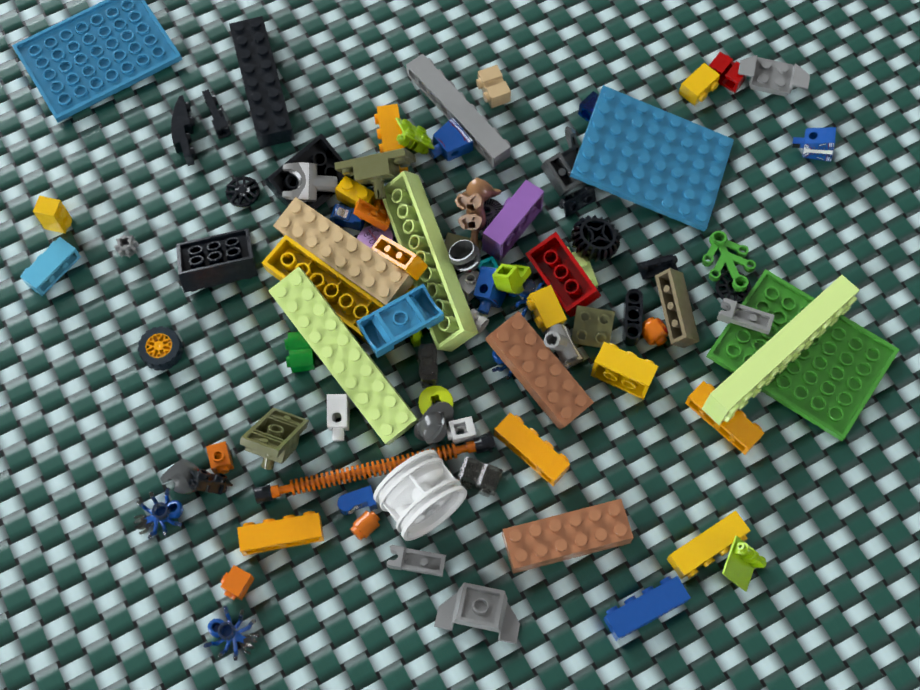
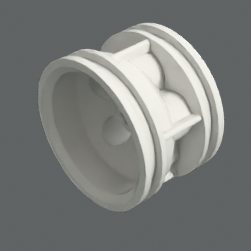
M426 450L410 457L391 471L378 485L373 498L380 508L385 512H389L396 521V529L401 533L403 539L411 541L429 533L448 519L465 500L467 490L461 486L458 479H455L435 450Z

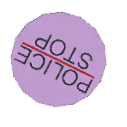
M371 225L364 228L357 236V239L372 248L381 234L392 241L393 234L389 228L384 232Z

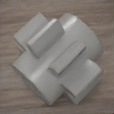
M123 234L119 239H116L118 245H115L114 248L121 257L125 255L130 258L135 253H138L136 247L139 244L135 241L133 235L129 237Z

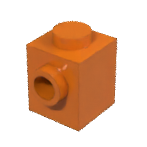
M226 441L206 446L210 467L214 474L217 472L226 474L229 470L234 469L230 448Z
M233 565L230 572H226L223 576L220 587L225 591L224 595L232 600L236 598L242 600L255 578L250 573Z

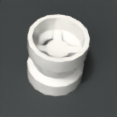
M473 308L470 311L479 335L488 325L489 319L485 316H480L479 312Z

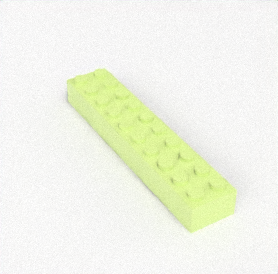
M402 171L385 186L387 198H382L398 244L417 254L428 265L418 281L414 280L413 285L416 288L424 284L435 304L443 311L444 320L429 328L437 350L452 352L478 334V330L453 264L450 262L447 248L420 177L417 174Z
M297 267L268 290L385 444L390 445L419 421L300 267Z
M843 275L837 278L711 392L702 410L718 425L723 421L729 422L738 409L742 410L748 404V400L751 397L755 398L761 392V388L764 385L768 386L774 380V376L777 373L781 374L788 367L787 364L790 361L794 362L800 356V352L803 349L807 350L813 344V340L816 337L820 338L826 332L828 326L832 327L838 321V317L841 314L845 315L850 310L851 305L858 299L855 296L860 290Z

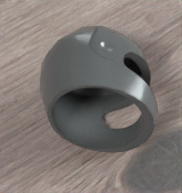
M460 240L451 246L449 259L459 272L470 273L479 267L481 251L472 241Z
M181 459L170 467L160 479L163 483L174 480L175 487L173 491L180 494H189L195 491L188 486L189 480L193 479V475L189 471H198L199 467L186 459Z

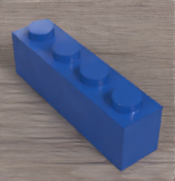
M668 576L660 581V586L656 588L650 586L642 591V596L638 598L632 596L624 601V606L618 608L616 605L606 611L607 615H605L603 620L615 641L622 639L688 602L691 597L678 576L674 578Z

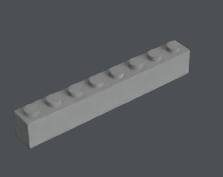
M421 54L406 64L407 75L449 120L454 118L473 140V146L493 168L510 157V143L500 136L495 127L492 128L486 117L481 116L477 112L476 107L466 100L462 92L459 93L453 82L445 78L444 73L434 66L430 58L427 59L424 54Z

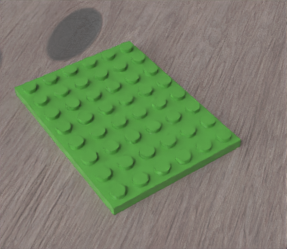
M765 269L741 305L775 315L769 334L767 335L730 323L725 327L706 357L734 373L815 298ZM841 314L838 317V321L832 327L828 326L826 332L820 338L816 337L813 340V344L807 350L803 349L800 352V356L794 362L790 361L787 364L788 367L781 374L777 373L774 376V380L768 386L764 385L761 391L838 440L843 441L900 349Z

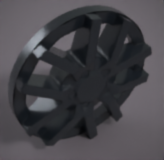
M242 175V177L236 176L235 179L227 184L225 192L228 201L232 205L247 207L256 202L260 195V188L255 179Z
M729 271L722 273L720 279L715 284L717 296L723 300L726 298L723 294H727L728 299H730V295H734V301H737V303L743 302L751 291L750 281L747 289L744 291L747 292L745 295L733 289V279Z

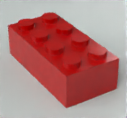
M557 232L525 253L547 286H552L559 303L570 318L576 314L577 305L586 307L601 297L597 288Z

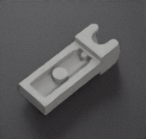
M728 298L723 299L721 308L727 311L721 310L717 320L769 334L775 315L738 304L737 301Z
M397 545L390 546L391 553L398 555V558L396 560H388V568L443 577L446 555L409 549Z

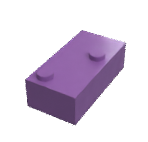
M525 180L516 193L505 201L503 209L483 232L482 250L498 261H501L542 210L544 191Z

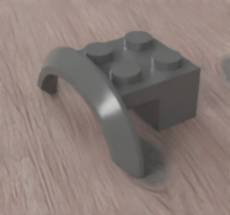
M568 126L565 128V137L569 149L547 159L541 166L560 197L584 183L570 177L580 146L576 138V132Z

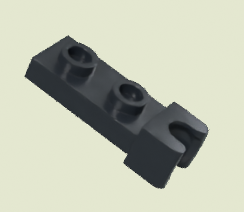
M209 89L202 91L205 102L213 117L211 121L218 139L230 136L231 131L221 108L217 109L216 107L219 104L215 95L211 96Z

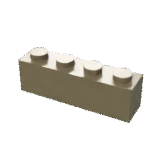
M669 268L655 275L670 343L686 348L699 342L683 273Z

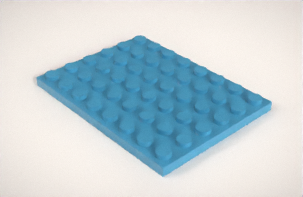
M104 0L12 45L57 122L183 60L145 0Z
M603 85L570 177L705 231L708 227L734 139Z

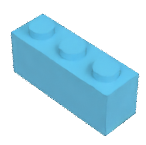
M59 237L50 244L43 254L37 257L30 267L23 271L20 277L26 285L43 296L81 256L75 247Z

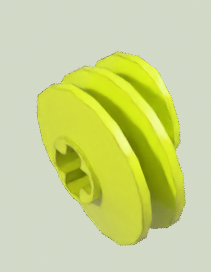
M434 385L424 389L418 400L421 414L424 415L428 408L433 405V402L435 403L436 401H445L453 407L454 403L451 393L442 386Z

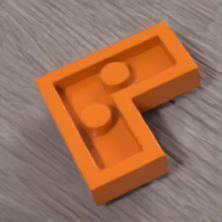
M360 198L356 202L354 215L384 232L388 229L390 219L383 200H375L374 206Z

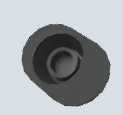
M445 401L437 402L430 406L414 427L415 436L419 440L426 441L428 444L443 440L447 434L448 422L453 419V407Z

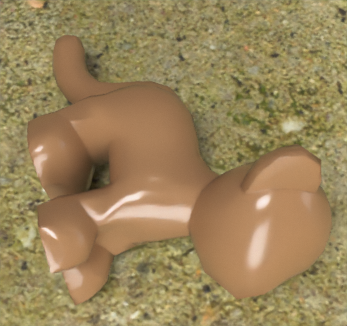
M478 177L468 184L466 191L459 193L455 199L457 207L462 210L466 209V214L458 219V223L464 230L471 231L470 241L477 247L478 233L486 225L484 202L502 192Z

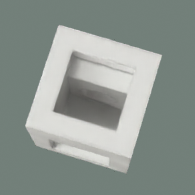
M472 416L448 422L447 438L452 440L454 444L473 441V438H476ZM463 431L464 434L457 435V432Z

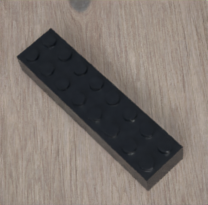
M263 16L229 23L260 148L294 141Z

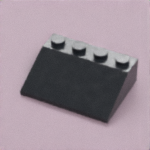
M322 133L285 163L317 164V175L337 176L338 184L346 176L335 170L334 163L344 160ZM283 165L263 181L287 207L293 200L283 198L282 192L297 189L299 185L298 178L294 174L283 171ZM317 191L316 202L304 203L316 210L335 193Z
M249 228L176 244L178 276L184 293L258 276Z

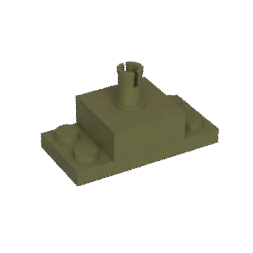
M405 148L335 162L334 164L335 170L342 173V175L354 178L356 182L366 187L373 186L375 200H382L381 198H387L384 183H389L400 174L399 166L409 167L411 163L416 162V158L413 153Z
M272 408L241 437L240 445L246 446L245 451L263 457L261 467L271 470L274 468V462L282 464L297 449L300 434L307 428L309 420Z

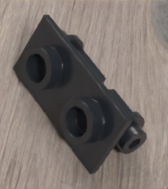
M584 186L574 193V197L569 195L564 199H560L558 206L560 209L564 208L565 217L596 201L594 186Z
M671 254L637 263L642 279L645 280L653 278L669 268L678 271L676 266L678 259L676 255L673 256Z
M203 469L189 471L193 475V479H190L188 482V486L192 490L205 492L207 488V492L221 495L226 493L227 486H233L227 479V476L222 473L211 474Z

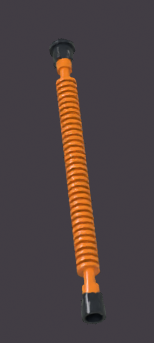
M486 433L485 436L473 438V441H468L464 445L455 446L454 443H451L450 448L449 444H446V449L444 445L441 446L442 450L437 446L436 452L439 458H444V461H447V456L449 460H452V455L456 459L457 454L468 452V454L474 452L478 454L487 451L492 453V448H496L494 437ZM406 453L407 458H405L404 454H402V459H400L398 455L396 456L397 460H394L393 456L391 457L392 461H389V458H386L387 462L381 459L382 463L376 460V465L374 461H371L372 466H369V462H367L366 467L362 463L361 468H359L358 464L356 469H354V466H351V470H349V467H346L345 472L344 468H341V473H339V469H336V474L331 470V475L327 471L325 472L326 476H324V473H320L321 477L318 474H315V478L313 475H310V480L308 476H305V481L301 477L300 482L296 478L295 483L292 479L288 485L254 488L257 504L271 501L273 498L280 497L284 493L292 492L294 496L296 491L298 494H301V490L303 493H306V488L308 492H311V487L313 491H316V486L318 490L321 489V485L323 489L326 488V484H328V487H332L331 483H333V486H337V481L338 485H342L341 480L346 484V479L351 483V478L355 482L357 481L356 477H358L360 481L362 480L361 476L364 479H367L366 475L372 478V473L374 477H377V472L379 476H382L381 471L386 475V470H389L390 473L391 469H395L409 459L410 456L409 453Z

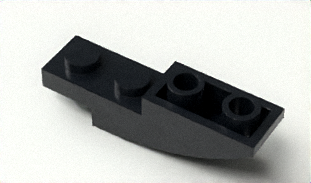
M181 95L173 110L171 134L176 152H183L186 163L190 166L195 164L193 157H196L194 147H190L189 144L192 142L190 134H194L193 126H195L193 116H189V112H192L189 101L185 102L183 95Z

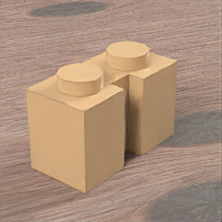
M498 65L478 71L477 87L482 89L484 101L489 103L491 108L511 101V91L506 81L503 80V75Z

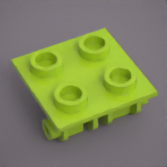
M395 118L402 130V134H399L396 138L400 145L422 155L428 154L429 148L435 149L426 133L427 131L423 127H416L407 119Z
M735 536L722 574L747 592L754 568H764L767 564L766 559L763 556H759L757 551L738 536Z

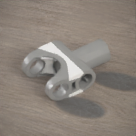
M298 162L283 165V171L294 174L299 181L297 189L282 192L283 198L293 200L297 197L302 202H316L317 191L335 193V188L338 185L337 176L317 175V164Z
M559 323L546 330L544 344L546 347L557 352L564 366L572 367L582 362L584 357L574 345L570 330Z

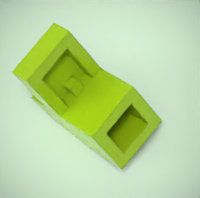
M501 263L492 274L497 290L520 294L524 291L523 283L532 272L528 266Z

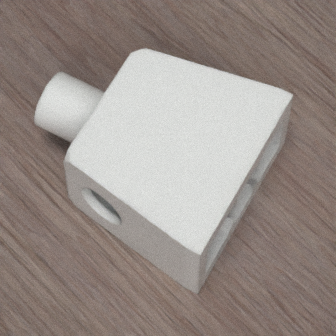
M327 394V428L332 431V441H344V431H349L350 399L347 394ZM341 418L340 422H335L336 419Z

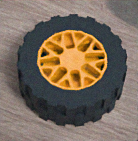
M153 327L151 330H147L138 342L139 356L151 369L153 368L157 371L170 369L182 358L183 344L176 332L168 327Z

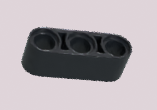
M630 289L624 301L622 339L627 346L637 345L642 333L643 294L638 289ZM630 298L636 299L637 302L630 301ZM630 315H633V316H635L637 319H634V320H633V319L629 318V316H630ZM628 333H634L636 337H631Z

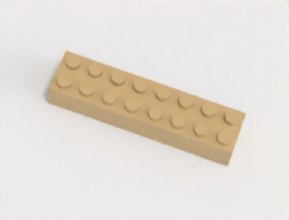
M297 197L293 199L273 225L280 234L290 237L384 305L404 295L415 282L408 273Z

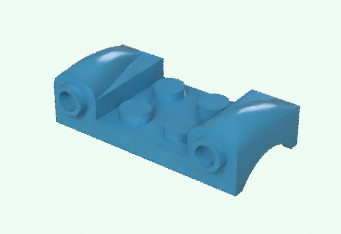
M422 284L356 322L359 331L376 357L379 358L393 350L394 345L425 327L429 329L444 320V313L435 304L426 286Z

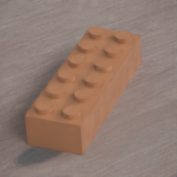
M519 311L485 338L486 342L559 430L566 427L594 403L550 348L546 347L544 341Z
M621 499L505 528L502 531L513 574L630 544L634 538Z

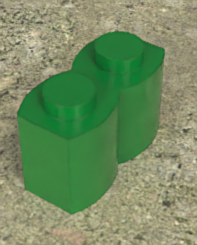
M299 331L289 332L288 339L284 340L285 348L289 350V356H286L287 368L290 367L292 373L315 370L314 350Z

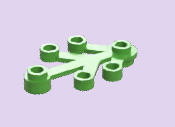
M715 231L709 238L711 247L702 258V264L709 267L713 264V256L716 251L719 250L721 254L714 269L710 270L709 279L714 282L718 281L721 276V270L726 264L733 279V289L736 292L745 291L749 281L747 277L739 274L734 263L743 266L744 270L748 273L755 270L756 263L753 260L744 259L749 251L747 246L729 241L723 231ZM727 248L737 251V255L728 252Z

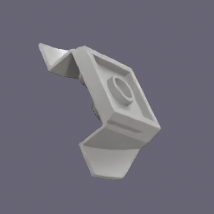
M756 55L741 60L738 74L750 77V88L757 91L787 96L791 93L793 86L808 89L810 75L796 63L793 66L788 63L760 58Z
M464 582L456 594L438 607L434 627L453 630L454 623L498 632L499 641L516 644L520 623L507 602L508 598L504 590Z

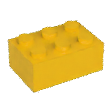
M604 342L594 361L591 376L644 400L658 366L651 360L637 357L633 352L619 349L613 343Z

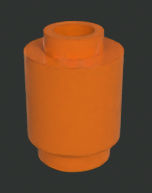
M366 510L352 523L353 526L350 530L361 541L363 538L366 539L380 526L378 522L380 518L375 512L371 511L369 513Z

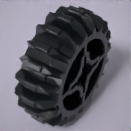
M588 215L575 223L571 231L570 241L573 242L572 247L577 248L576 253L582 254L581 258L586 256L588 261L594 259L596 263L599 260L601 262H604L606 259L609 260L616 254L620 246L621 236L618 235L619 230L614 229L615 224L610 225L609 220L605 221L603 217L597 218L596 215L591 218Z

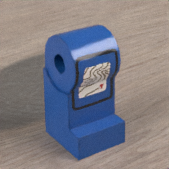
M341 204L334 205L329 218L330 221L337 225L362 231L365 220L353 214L354 208Z
M371 485L343 494L337 501L338 508L343 515H351L355 510L369 506L370 511L378 509L373 498Z

